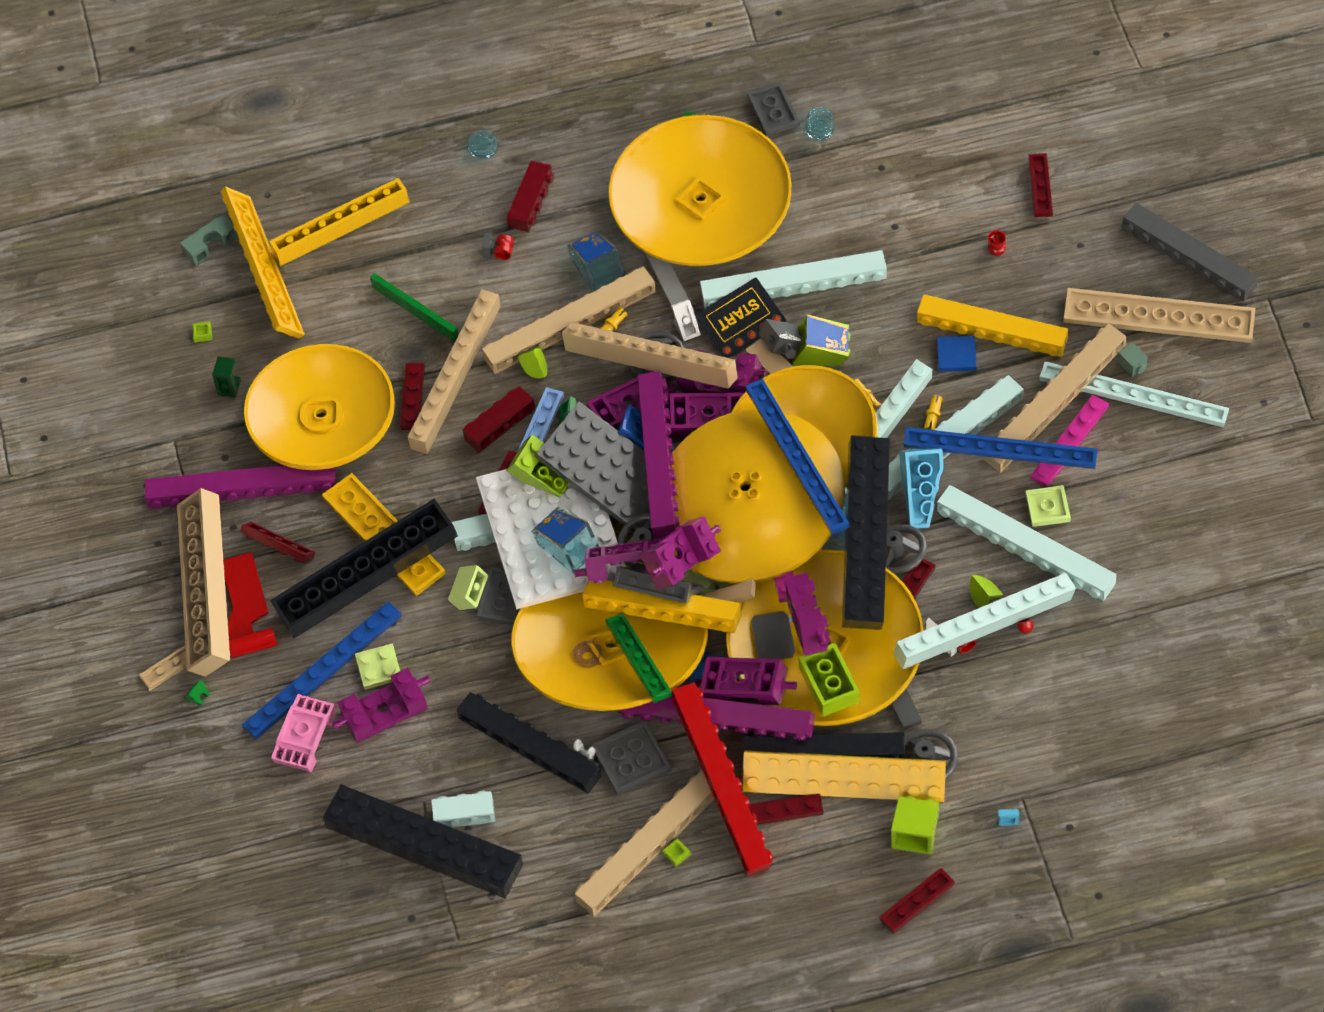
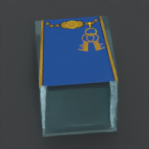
M600 230L567 245L571 260L592 292L598 290L601 286L614 282L619 277L626 276L617 247Z
M560 507L554 509L531 530L537 544L572 573H574V569H579L585 564L586 549L600 547L588 521Z

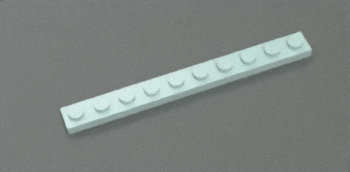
M1045 361L1039 381L1048 383L1050 379L1055 378L1059 374L1063 366ZM1097 375L1082 390V392L1223 428L1229 413V408L1101 375Z

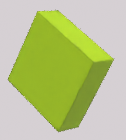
M211 321L192 324L194 342L213 340Z
M678 838L662 850L663 855L675 867L691 855V851Z

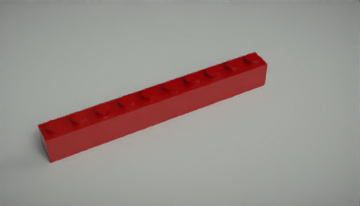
M694 682L672 690L671 699L748 877L770 869L773 856L771 851L767 850L764 845V835L762 831H758L756 816L749 810V800L741 791V781L739 777H735L732 760L728 759L725 754L726 746L723 741L719 740L717 725L712 723L710 719V709L708 705H704L702 690L700 687L697 688Z

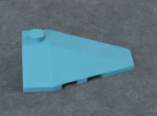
M942 449L899 451L900 471L909 525L917 529L927 528L930 526L935 506L934 501L944 469Z

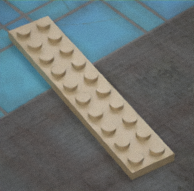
M1068 288L1063 323L1106 327L1110 324L1117 329L1252 343L1256 308Z

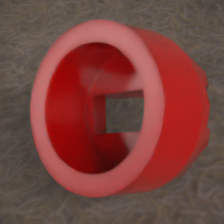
M1026 618L1017 622L1021 633L1029 634L1032 631V618Z

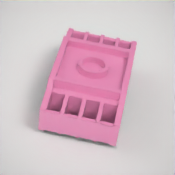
M298 694L289 709L276 740V746L271 757L273 762L312 772L316 764L314 754L326 725L331 726L336 714L335 704Z

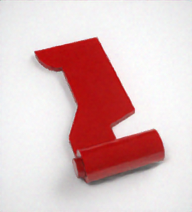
M250 552L223 560L224 579L226 580L233 606L228 620L229 652L232 659L278 646L273 627L257 632L253 631L252 624L269 613L253 553Z

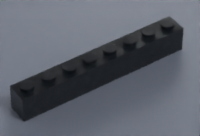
M470 692L456 709L458 719L587 794L590 793L602 776L597 762L585 759L578 751H572L564 743L554 741L545 732L540 733L531 724L521 722L514 714L502 711L501 707L497 704H490L479 694L475 695Z
M904 732L813 734L812 738H805V741L793 739V736L786 735V738L744 736V751L906 759V741Z

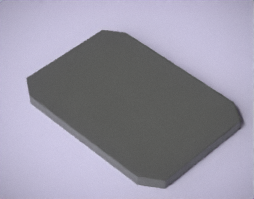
M781 611L754 616L751 624L758 658L780 660L792 658L795 648L788 615Z

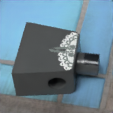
M766 319L758 333L771 352L783 354L788 359L795 357L802 343L798 327L793 323Z

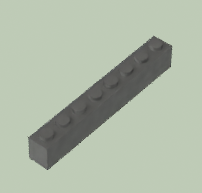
M1135 203L1123 216L1122 228L1126 232L1134 234L1141 241L1152 245L1157 251L1163 252L1172 260L1183 264L1188 270L1196 272L1203 279L1209 280L1220 289H1224L1234 298L1244 302L1256 289L1257 275L1140 204Z

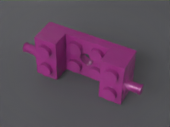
M739 353L737 361H735L737 379L729 389L680 377L677 378V382L683 393H745V386L758 381L759 377H766L767 371L762 370L757 354Z
M638 377L588 401L587 408L618 431L625 408L629 405L624 403L625 400H634L630 405L641 412ZM674 384L668 386L667 389L664 390V392L668 395L669 404H666V408H669V410V394L677 391Z
M744 393L670 394V419H667L672 431L670 438H685L690 435V431H695L702 425L720 416L730 414ZM709 408L714 413L712 415H705L703 411Z
M704 516L688 520L640 554L657 590L675 585L685 577L684 572L698 562L711 559L721 551L714 537L717 533L721 532L719 525H715L710 529Z
M661 539L588 548L585 552L586 567L574 569L575 578L587 576L588 582H604L605 579H608L609 563L611 566L620 565L624 561H629L630 563L640 562L642 559L640 554Z
M807 573L784 577L788 609L804 656L828 651L827 646L828 642H830L828 630L825 631V627H828L826 615L822 616L820 608L814 609L817 606L816 596L812 594L815 591L813 579L809 580Z
M707 657L702 679L697 678L695 681L696 686L701 688L704 698L725 701L727 697L757 698L762 705H781L784 691L786 689H797L796 681H786L788 668L780 659ZM745 674L742 681H737L738 676Z
M407 667L390 676L392 684L358 700L354 693L338 701L337 704L342 717L332 721L335 730L346 724L356 743H359L428 709L421 687L431 683L429 676L426 675L417 680L412 676ZM381 706L389 707L386 712L378 711Z

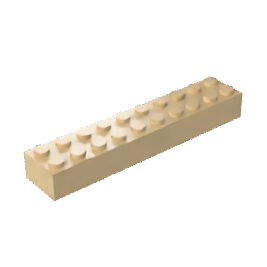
M200 488L177 505L187 671L206 677L230 661L219 495Z

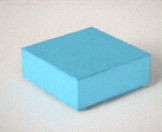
M1019 809L998 810V825H1019Z

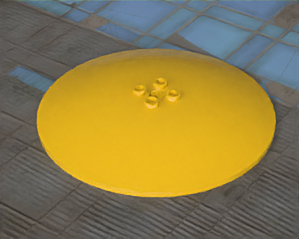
M694 115L672 119L642 133L620 155L612 171L609 183L611 211L616 224L627 239L637 248L657 259L687 266L716 265L729 262L752 252L776 232L787 214L791 199L789 168L777 146L762 132L748 124L731 118L713 115ZM698 197L706 198L704 201L696 200Z
M757 409L733 412L707 422L688 435L672 452L675 464L671 465V467L675 470L676 480H673V484H676L677 496H674V499L678 501L679 511L676 512V516H679L680 526L688 520L704 516L710 529L715 525H719L721 528V532L714 536L721 551L711 559L698 562L690 569L695 573L726 583H740L749 579H753L755 582L770 580L801 566L814 556L831 536L830 531ZM783 412L842 510L845 499V478L840 459L834 447L823 433L812 424L797 416ZM746 484L751 485V487H750L749 490H747V491H742V490H741V488H742L744 485H746Z
M819 550L809 560L795 568L793 573L794 575L807 573L809 580L813 579L815 591L812 594L816 596L817 606L814 609L820 608L822 616L826 615L828 627H825V631L828 630L829 643H836L860 691V702L824 717L822 716L799 669V657L804 655L792 621L790 622L795 653L792 658L782 659L781 661L788 668L786 681H796L797 689H786L783 693L781 705H766L812 711L815 714L814 725L848 724L876 714L895 701L904 692L920 664L919 662L902 669L893 654L898 641L920 633L924 629L920 610L911 592L887 568L885 575L884 624L882 629L842 627L845 551ZM774 578L756 582L754 598L739 602L741 618L735 633L726 632L729 658H758L751 624L754 616L783 611L788 615V618L791 617L788 603H779ZM741 674L740 676H738V681H742L745 677V674ZM753 698L756 702L762 705L757 698Z
M583 592L520 609L512 630L513 656L523 677L541 694L566 706L593 711L627 709L652 701L606 625L605 619L621 613L584 607ZM624 614L671 691L674 690L690 676L699 664L707 645L708 629ZM609 644L616 645L612 648L606 647Z

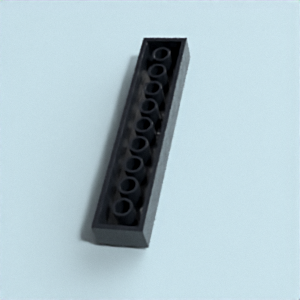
M851 435L848 444L846 518L849 522V528L845 529L842 627L881 630L884 624L890 438Z
M434 498L271 599L270 602L292 637L296 638L458 537L457 532Z
M342 784L339 786L323 816L327 829L505 899L523 866L521 854Z

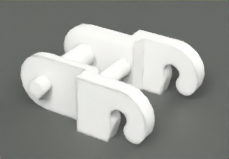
M577 739L573 745L574 750L581 753L587 760H594L596 750L593 747H590L588 751L585 750L582 742Z

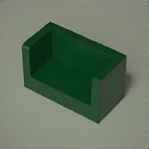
M217 357L212 377L217 393L220 396H237L241 378L233 376L236 363L234 358Z

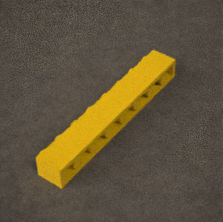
M399 178L388 182L270 240L272 253L280 266L408 204L407 190Z
M924 294L917 311V323L938 327L942 330H950L962 335L967 334L979 339L984 338L996 343H1005L1017 348L1030 349L1033 352H1042L1050 356L1062 357L1068 340V328Z
M609 580L601 583L590 581L583 592L584 607L624 613L630 616L735 633L741 618V608L738 602L692 595L689 598V603L685 604L613 586L614 581Z

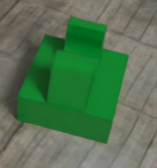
M199 680L194 683L183 698L189 703L193 702L197 705H202L204 702L200 699V694L208 697L210 692L206 689V684Z

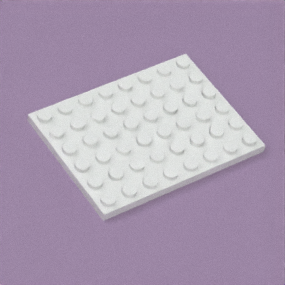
M507 469L476 477L516 609L584 592L588 578L587 576L575 578L574 569L586 567V549L618 544L608 513L570 483L563 495L557 497L521 482L507 472ZM554 509L588 521L562 546L554 543L534 529ZM622 562L620 565L611 566L609 563L608 579L605 580L614 581L616 567L626 568L625 563Z

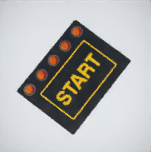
M757 277L695 315V318L722 357L726 358L731 357L761 338L758 333L766 319L781 322L787 321Z

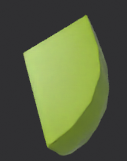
M541 347L518 356L522 368L528 375L538 379L546 377L548 369Z
M978 575L971 576L969 591L971 598L978 608L988 605L993 600L998 601L1003 596L1002 592L990 580Z

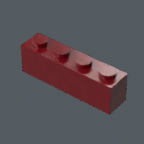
M530 161L507 215L508 228L529 233L531 226L535 225L536 214L541 211L542 200L548 194L549 183L552 184L554 180L551 165Z
M520 385L510 390L505 397L497 400L491 408L483 411L473 422L466 424L464 429H462L464 440L480 453L536 409L534 398Z

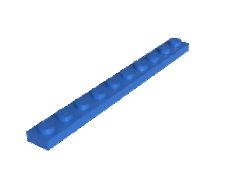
M760 379L746 385V392L831 535L849 528L847 518L764 380Z
M906 427L903 444L904 448L942 449L943 452L1088 469L1096 468L1098 453L1096 448Z
M389 601L386 602L242 724L243 728L257 740L289 712L298 694L306 697L309 696L354 658L355 653L361 652L402 617L401 612Z

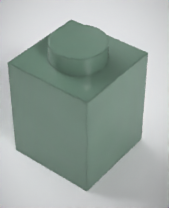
M1134 343L1118 352V364L1131 377L1141 374L1146 370L1148 357Z

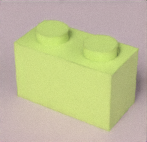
M477 565L459 567L448 600L459 610L477 608L488 575Z

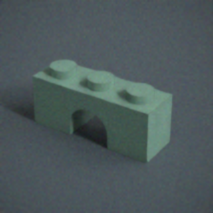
M224 213L214 218L212 222L201 227L190 237H186L180 243L183 254L195 266H198L210 257L207 244L212 241H219L224 246H227L239 238L234 230L233 222Z

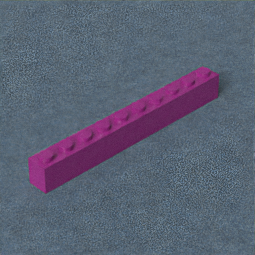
M660 371L638 375L651 528L655 539L664 538L676 530L677 527H680L679 516H676V512L679 511L678 501L674 499V496H677L676 484H673V480H676L675 470L671 467V465L675 464L673 453L670 454L673 444L669 435L672 434L670 423H667V419H670L669 408H666L669 400L667 393L664 392L667 389L666 378H662Z
M280 465L145 479V499L148 508L159 509L168 506L177 507L180 502L200 488L218 494L219 501L327 491L337 484L336 467L323 470H302Z
M671 697L655 703L651 701L640 706L615 710L621 714L622 718L633 719V716H637L643 721H652L653 718L659 719L661 723L671 724V721H676L679 725H682ZM709 698L702 699L704 705H708L711 712L710 719L712 723L717 725L718 730L728 731V728H732L739 733H747L748 730L755 731L754 734L761 736L772 733L778 738H786V735L793 736V739L805 741V738H812L815 714L812 711Z

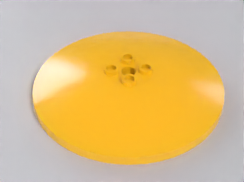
M310 345L281 355L257 375L246 395L244 418L248 433L254 444L273 461L302 470L330 469L358 459L382 439L393 418L395 407L394 392L385 370L367 354L342 345ZM320 413L326 414L322 418L317 417V415Z
M816 365L793 366L781 369L762 378L782 412L792 414L812 424L830 441L840 459L846 488L848 444L851 435L877 437L878 435L876 413L864 389L848 375L832 368ZM747 392L742 395L731 413L756 409ZM745 485L748 489H750L751 485Z

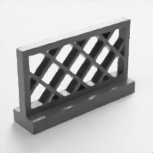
M621 566L616 567L613 584L615 587L685 604L689 603L690 596L703 592L702 585L681 580L673 586L657 590L652 578L646 572Z

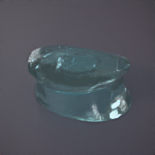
M814 108L807 115L806 132L811 138L818 141L828 139L835 129L834 116L826 108Z
M476 131L468 139V151L475 157L490 158L497 152V137L491 131Z

